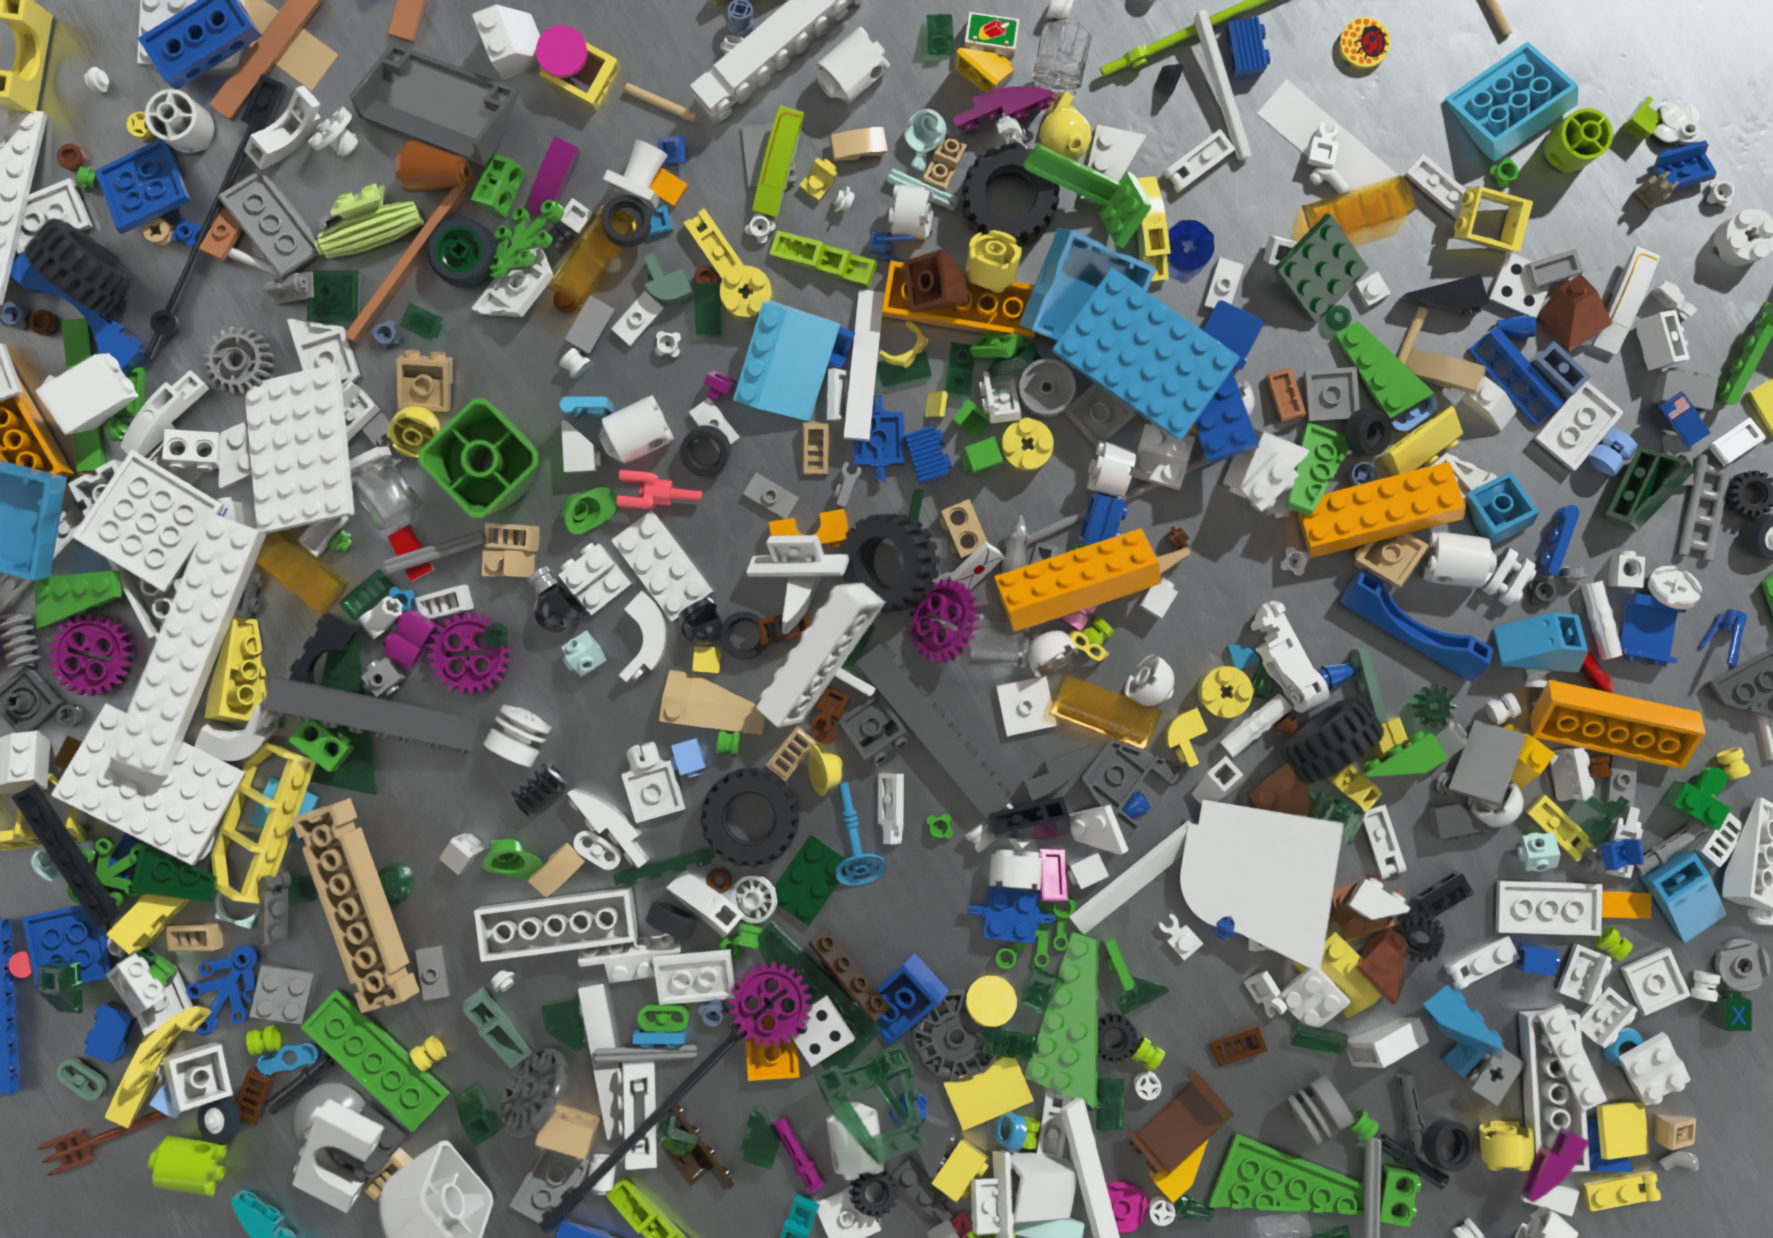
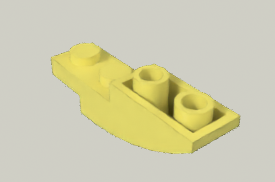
M1156 176L1137 178L1153 205L1136 230L1138 234L1139 259L1156 268L1151 281L1169 279L1167 254H1170V244L1160 189Z

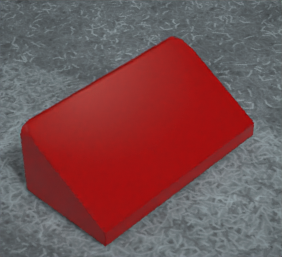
M1588 650L1580 668L1581 673L1595 690L1613 693L1614 681Z

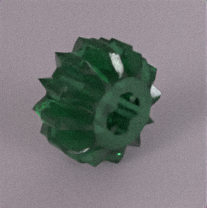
M1432 684L1430 690L1425 686L1421 688L1422 695L1414 694V698L1418 700V703H1412L1411 707L1418 708V711L1413 716L1415 718L1422 717L1420 724L1427 725L1429 723L1431 728H1436L1438 723L1441 726H1445L1447 724L1446 718H1454V715L1449 711L1450 709L1457 708V705L1450 704V701L1455 696L1453 694L1446 695L1448 690L1446 687L1439 689L1436 684ZM1438 703V708L1430 709V704Z

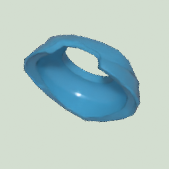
M1623 1027L1618 1033L1617 1040L1612 1045L1603 1048L1607 1062L1613 1066L1623 1068L1618 1058L1620 1056V1045L1625 1041H1632L1638 1046L1643 1043L1641 1035L1634 1029Z
M1012 1111L1002 1114L996 1125V1139L1007 1151H1019L1026 1139L1025 1119L1023 1116L1015 1115ZM1009 1118L1011 1121V1131L1009 1138L1006 1140L1003 1126L1006 1119Z

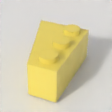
M143 894L133 908L106 935L129 955L146 949L152 945L166 929V926L172 922L190 900Z

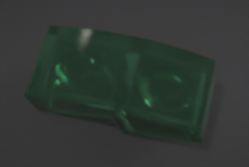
M951 342L945 385L946 393L970 396L975 357H973L969 350L972 346L971 344Z
M986 1027L983 1053L1032 1062L1035 1036Z

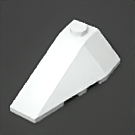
M1759 797L1756 798L1726 868L1724 882L1722 883V897L1736 904L1773 911V803Z

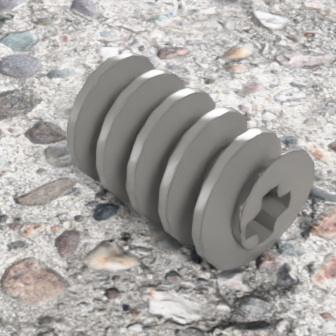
M11 613L0 616V620L5 621L0 624V630L8 631L0 636L1 640L10 641L3 645V650L12 651L5 655V660L14 661L7 665V668L32 664L40 659V655L31 653L38 649V645H31L29 643L36 639V635H29L27 633L34 629V626L25 624L26 621L32 619L31 615Z

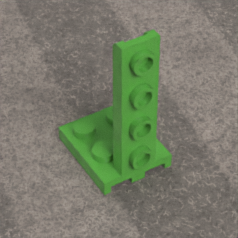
M1038 143L1023 164L1028 171L1101 204L1102 207L1098 214L1115 245L1122 248L1125 247L1153 207L1135 175L1127 171L1121 180L1117 181Z
M1773 301L1772 303L1764 302L1760 310L1762 312L1755 321L1756 328L1753 334L1745 340L1743 344L1744 351L1740 359L1738 358L1733 363L1730 370L1732 374L1728 382L1721 386L1718 393L1720 397L1717 403L1721 405H1735L1738 403L1773 336Z

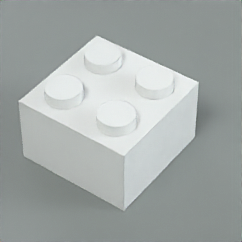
M212 1042L162 1058L174 1109L181 1112L233 1095L221 1044Z

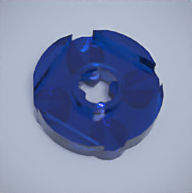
M1181 220L1169 229L1170 254H1167V262L1171 267L1181 272H1193V270H1198L1209 262L1215 248L1214 235L1204 224L1195 220ZM1193 241L1195 250L1191 249L1189 252H1185V246L1182 245V242Z

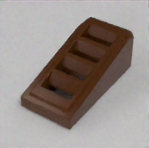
M807 612L798 623L800 632L796 633L794 627L790 631L791 634L788 635L782 634L783 615L756 620L761 645L801 638L803 632L810 627ZM779 621L782 636L777 637L775 622ZM767 623L770 624L772 638H767L765 624Z
M1259 1022L1210 1041L1219 1066L1268 1051V1043ZM1254 1034H1255V1037H1256L1257 1042H1258L1257 1044H1255V1045L1253 1044V1041H1252V1038H1251L1250 1035H1254ZM1241 1038H1245L1246 1043L1248 1045V1047L1245 1049L1241 1042ZM1235 1041L1238 1052L1234 1053L1230 1042ZM1225 1044L1228 1056H1224L1220 1045Z
M255 1067L247 1071L236 1102L242 1120L254 1125L258 1123L265 1106L264 1102L268 1099L277 1076L264 1075ZM253 1081L263 1084V1088L253 1085ZM249 1090L260 1093V1097L248 1093ZM248 1098L258 1102L257 1106L245 1102V1099ZM242 1107L255 1111L253 1116L242 1112Z

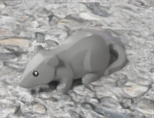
M1022 515L1016 519L1010 536L1005 537L1007 549L1005 554H1003L1004 558L1000 561L1001 570L998 572L999 574L1027 566L1025 550L1027 549V542L1030 541V537Z

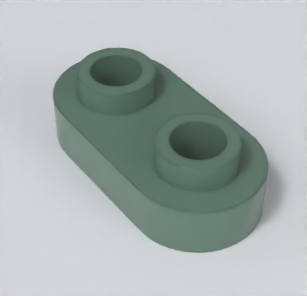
M70 1058L60 1063L57 1067L56 1077L58 1081L82 1099L93 1101L105 1093L107 1085L104 1077L81 1060ZM71 1067L75 1068V1075L70 1072ZM91 1082L96 1083V1090L91 1087Z

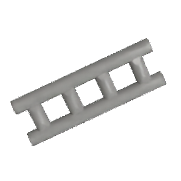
M1698 454L1693 475L1694 485L1691 486L1678 554L1689 556L1690 549L1704 551L1703 560L1714 561L1733 461L1726 466L1721 465L1719 467L1707 464V455ZM1705 474L1719 477L1716 492L1702 489ZM1700 499L1714 502L1711 517L1697 514ZM1695 524L1709 526L1706 541L1692 539Z

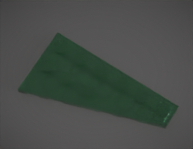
M356 635L348 650L333 649L328 651L321 686L366 695L365 692L367 691L363 687L364 681L361 678L363 675L362 666L364 665L360 635ZM337 724V728L332 729L336 732L340 730L351 738L350 743L355 747L337 771L328 772L316 762L310 782L379 795L375 776L376 765L373 760L372 732L364 729L363 733L348 731V726ZM312 727L310 738L315 741L318 737V731ZM332 742L329 746V752L331 755L336 756L339 748L337 744Z
M772 920L758 936V950L768 968L771 967L772 962H776L778 970L782 964L787 965L786 973L791 969H795L794 978L803 976L804 979L800 985H809V988L804 993L813 996V998L806 1001V1004L812 1005L827 995L855 1037L854 1041L819 1062L826 1072L829 1083H831L882 1031L883 1026L877 1021L872 1023L852 997ZM788 988L783 990L784 995L789 992ZM790 998L787 1001L792 1012L795 1009V1002Z

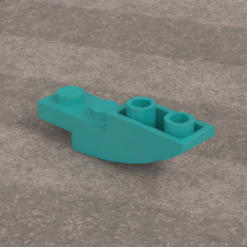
M241 1190L232 1198L231 1204L235 1214L251 1238H297L293 1231L279 1226L285 1217L280 1215V1212L275 1207L266 1206L258 1201V1197L255 1194Z

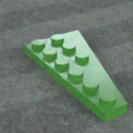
M1235 1133L1207 1205L1210 1208H1258L1259 1210L1339 1212L1340 1214L1364 1215L1365 1183Z

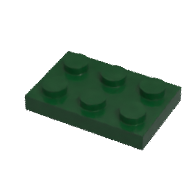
M811 833L774 886L778 900L777 905L807 926H810L840 883L836 878L835 871L837 866L847 858ZM845 867L842 868L843 874L846 873Z

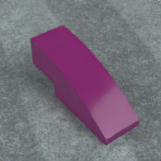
M554 136L529 195L525 208L527 212L539 217L542 214L541 206L545 201L554 200L559 202L571 179L570 173L581 153L578 147Z
M1561 1127L1551 1150L1543 1146L1540 1147L1520 1194L1533 1203L1548 1194L1572 1171L1582 1157L1589 1141L1581 1135Z

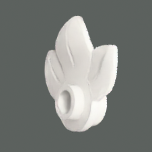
M1689 103L1682 109L1673 104L1660 106L1659 111L1663 124L1657 126L1652 133L1656 138L1666 143L1678 141L1682 145L1697 142L1702 135V128L1698 124L1700 114L1694 106Z

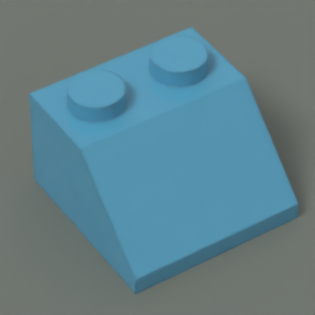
M1512 472L1466 493L1474 525L1482 537L1489 539L1491 546L1534 525L1539 514V510Z

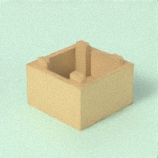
M556 1104L554 1115L539 1129L535 1145L540 1146L542 1151L547 1148L577 1157L576 1161L579 1162L581 1159L585 1160L593 1147L601 1117Z

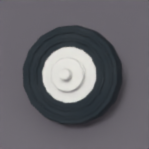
M1770 513L1756 519L1748 535L1750 550L1759 558L1773 560V514Z
M224 1097L201 1105L197 1117L198 1128L208 1142L218 1144L231 1140L236 1136L241 1123L240 1111L236 1103L230 1097Z

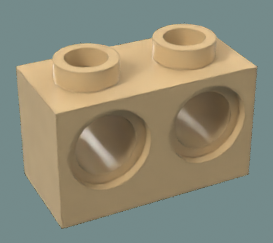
M970 499L940 512L942 517L938 518L943 532L948 531L952 540L948 544L954 556L958 554L959 558L962 559L971 555L985 541L988 543ZM961 512L965 518L962 525H954L950 520L952 513ZM964 535L972 536L975 541L974 547L971 549L963 548L960 544L961 537Z

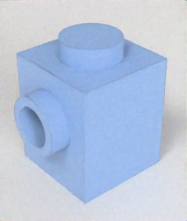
M698 737L671 746L674 756L670 758L674 771L679 770L680 775L687 774L688 778L702 774L701 769L707 767Z

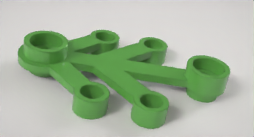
M545 201L541 206L542 214L526 230V222L529 220L530 214L523 207L516 208L512 214L516 225L512 244L508 249V241L512 237V231L505 225L496 229L495 237L499 242L496 256H494V263L492 266H489L490 271L488 274L491 277L503 279L509 275L512 268L530 266L534 262L535 256L529 250L539 247L547 248L552 243V236L545 230H539L547 221L551 224L557 223L564 216L565 210L557 201Z
M105 836L96 842V849L99 852L96 875L103 885L125 890L126 894L131 897L140 894L131 892L133 880L116 877L115 875L137 862L141 842L132 847L131 854L110 867L111 850L115 847L114 840L111 837ZM103 841L108 844V849L103 847ZM89 849L81 851L87 856L88 862L91 864L95 859L94 853ZM68 885L67 893L69 898L73 902L81 904ZM119 892L109 893L111 897L117 900V907L121 906L123 896Z
M1067 895L1068 900L1066 901L1067 909L1064 911L1058 909L1060 902H1040L1039 900L1038 905L1039 910L1049 911L1047 914H1055V919L1045 918V920H1057V935L1053 938L1052 942L1059 951H1063L1068 947L1069 942L1066 938L1067 919L1076 910L1075 901L1069 895ZM1039 923L1035 932V938L1038 936L1037 952L1033 960L1036 966L1043 968L1049 964L1047 949L1050 925ZM1058 938L1065 939L1064 946L1058 947L1056 945ZM1014 942L1009 948H1000L995 955L998 966L1003 969L1013 967L1016 963V955L1029 943ZM1003 953L1010 954V959L1008 961L1001 960V955ZM1039 955L1046 956V961L1042 964L1037 962Z

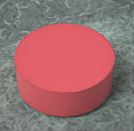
M29 951L18 952L10 958L9 970L14 976L24 978L33 974Z

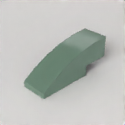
M484 987L463 1002L462 1011L479 1029V1035L510 1069L531 1055V1050Z

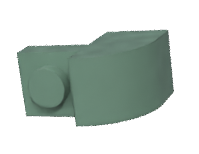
M654 253L644 256L647 264L643 265V269L648 280L653 279V281L644 285L653 298L664 304H677L694 297L682 268L664 276Z

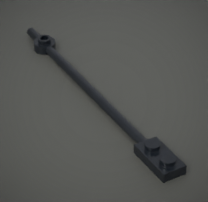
M263 74L260 75L241 117V121L247 124L248 127L165 310H159L151 317L150 325L155 333L144 356L155 360L164 337L172 336L178 331L179 319L175 313L202 255L199 247L224 206L219 200L218 195L233 186L247 154L244 150L250 135L256 133L258 129L263 130L271 125L287 89L285 84ZM166 320L170 321V325L168 328H164V322Z
M768 1000V1006L753 1017L754 1021L758 1020L767 1009L773 1007ZM732 1024L730 1026L732 1031L729 1036L580 1186L575 1188L569 1187L561 1195L562 1201L556 1207L552 1205L542 1214L543 1220L538 1226L545 1233L551 1232L589 1194L588 1192L736 1043L747 1035V1031L742 1034L738 1033L739 1028L742 1026L741 1024Z

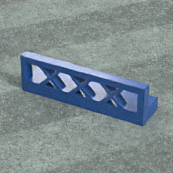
M1498 326L1489 330L1467 350L1479 365L1486 367V373L1505 391L1510 400L1534 426L1540 423L1552 411L1558 410L1565 404L1564 400ZM1485 341L1492 348V358H1483L1476 350ZM1496 363H1505L1509 367V377H1500L1497 374ZM1513 381L1522 382L1526 386L1525 396H1517L1513 392ZM1530 400L1539 401L1545 407V410L1537 417L1530 411Z

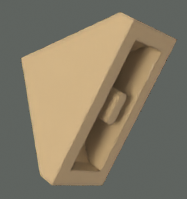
M1655 1114L1653 1140L1670 1150L1693 1145L1695 1142L1696 1118Z

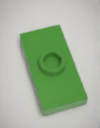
M1113 937L1104 939V945L1110 956V959L1106 961L1112 975L1117 973L1125 991L1134 988V983L1116 941Z

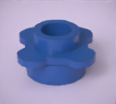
M179 218L176 221V230L171 234V237L175 242L181 241L188 247H193L201 231V226L196 222L190 223L185 218Z

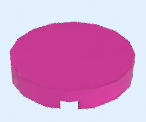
M558 25L545 30L539 37L536 45V55L543 70L553 77L568 78V76L579 73L585 66L588 49L580 32L570 26Z
M1126 1180L1113 1181L1106 1186L1119 1234L1131 1233L1146 1220L1148 1213L1147 1199L1142 1190L1134 1183Z

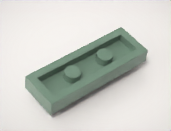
M1359 647L1352 649L1351 662L1355 669L1358 670L1360 680L1357 681L1358 689L1361 695L1365 696V700L1381 723L1387 722L1369 648Z

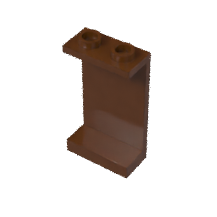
M1195 1070L1187 1077L1192 1084L1137 1135L1131 1130L1127 1132L1128 1136L1132 1139L1129 1144L1139 1155L1143 1153L1148 1158L1145 1163L1154 1174L1160 1172L1166 1178L1235 1115Z

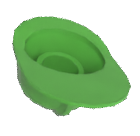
M606 487L594 488L585 493H574L566 498L559 512L565 519L568 531L580 535L605 523L613 516L617 508V497L614 491Z
M502 839L490 842L489 854L483 858L482 866L484 870L490 873L516 879H529L534 872L543 866V863L537 856L524 852L522 845L517 840Z

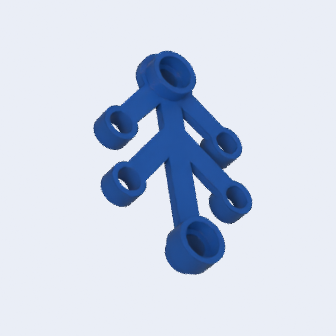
M240 946L232 952L231 957L217 961L207 960L200 964L199 972L204 977L215 974L217 970L230 967L232 969L227 977L204 983L194 982L186 988V994L191 999H196L207 992L219 990L209 1007L212 1013L204 1020L208 1028L204 1030L200 1025L196 1029L199 1035L207 1036L216 1031L218 1027L216 1017L228 996L233 1009L230 1015L232 1023L240 1025L247 1021L248 1012L244 1009L237 981L242 974L246 985L243 997L247 1002L251 1003L253 998L249 996V990L255 991L256 980L253 967L257 963V954L252 947ZM240 955L246 956V963L240 961ZM206 964H209L212 968L210 973L205 971ZM193 986L198 988V995L192 993ZM237 1012H240L243 1015V1019L241 1021L236 1018Z

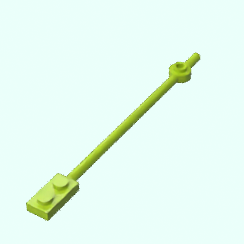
M1245 0L1210 16L1211 25L1213 27L1269 0ZM1193 24L1152 44L1142 45L1130 50L1123 57L1100 67L1102 76L1105 77L1126 66H1133L1134 69L1144 66L1148 62L1147 58L1150 55L1198 34L1196 26Z

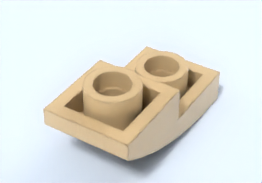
M883 127L850 130L836 133L829 137L834 161L858 160L860 156L885 155L888 151Z
M946 134L942 143L937 147L922 182L945 192L962 158L967 143Z
M566 843L549 857L547 863L529 877L528 882L547 898L585 862V858Z

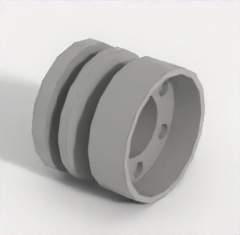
M1325 1075L1310 1083L1314 1096L1309 1097L1302 1089L1298 1091L1303 1101L1301 1104L1293 1095L1287 1098L1295 1120L1305 1135L1311 1138L1317 1146L1323 1143L1318 1133L1320 1129L1328 1139L1332 1137L1328 1124L1332 1123L1339 1131H1342L1355 1123L1346 1104Z

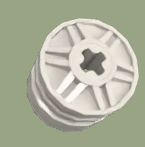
M503 704L500 711L508 716L509 719L497 716L495 720L504 729L491 728L483 744L491 751L508 760L526 767H532L539 754V750L531 745V742L544 743L545 737L537 733V731L549 734L552 727L539 716L526 709Z

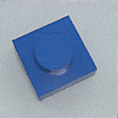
M684 136L657 138L658 149L668 155L663 164L686 162Z

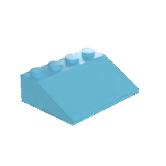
M1527 41L1447 96L1445 102L1476 146L1495 162L1577 106L1579 85Z
M772 300L763 301L733 400L757 409L810 422L841 324Z

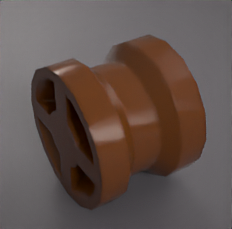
M1610 755L1589 756L1590 765L1588 766V771L1591 778L1613 776L1608 764L1611 761Z

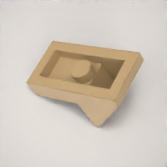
M504 550L483 551L482 576L528 578L535 572V552Z

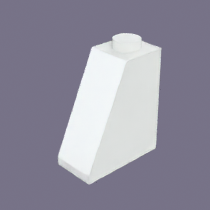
M1403 1017L1346 1040L1343 1044L1352 1066L1385 1068L1428 1043L1429 1040L1426 1035L1425 1026L1420 1018Z

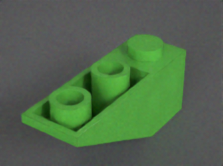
M1420 730L1408 737L1409 742L1400 746V744L1389 748L1386 751L1387 755L1380 760L1374 758L1365 763V769L1360 771V774L1366 777L1427 773L1448 760V757L1432 732H1422Z

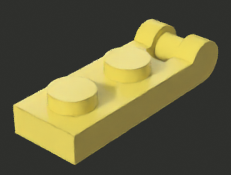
M703 208L698 212V216L692 220L687 219L683 224L723 280L729 270L744 265ZM705 223L708 228L699 233L697 228Z
M1544 794L1525 811L1544 832H1554L1557 844L1576 862L1583 857L1582 853L1587 848L1591 849L1595 845V842ZM1577 838L1579 842L1573 846L1571 842Z
M1646 1171L1584 1183L1583 1188L1588 1210L1593 1212L1644 1201L1660 1200V1190L1656 1188L1655 1183L1658 1181L1656 1172ZM1645 1183L1646 1190L1639 1191L1638 1184Z

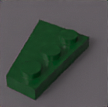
M141 840L131 892L213 903L218 877Z

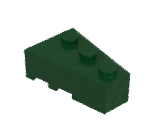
M1638 446L1606 516L1614 525L1638 532L1695 471L1688 460Z

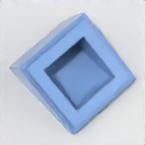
M165 1082L149 1105L176 1119L181 1112L173 1108L168 1083Z

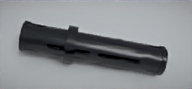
M324 1054L313 1065L303 1068L298 1077L264 1102L266 1109L276 1103L269 1110L271 1114L275 1115L309 1086L316 1085L320 1077L335 1067L333 1060L325 1066L323 1065L331 1057L328 1054Z
M1385 1133L1380 1136L1384 1139L1383 1141L1381 1140V1150L1393 1157L1394 1162L1399 1165H1405L1439 1190L1445 1188L1441 1183L1448 1184V1175L1412 1153L1407 1145L1399 1144Z

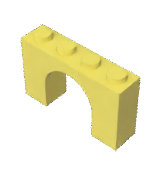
M0 0V20L12 29L16 45L15 60L11 71L0 70V104L10 110L29 113L37 111L53 17L52 14L33 0Z

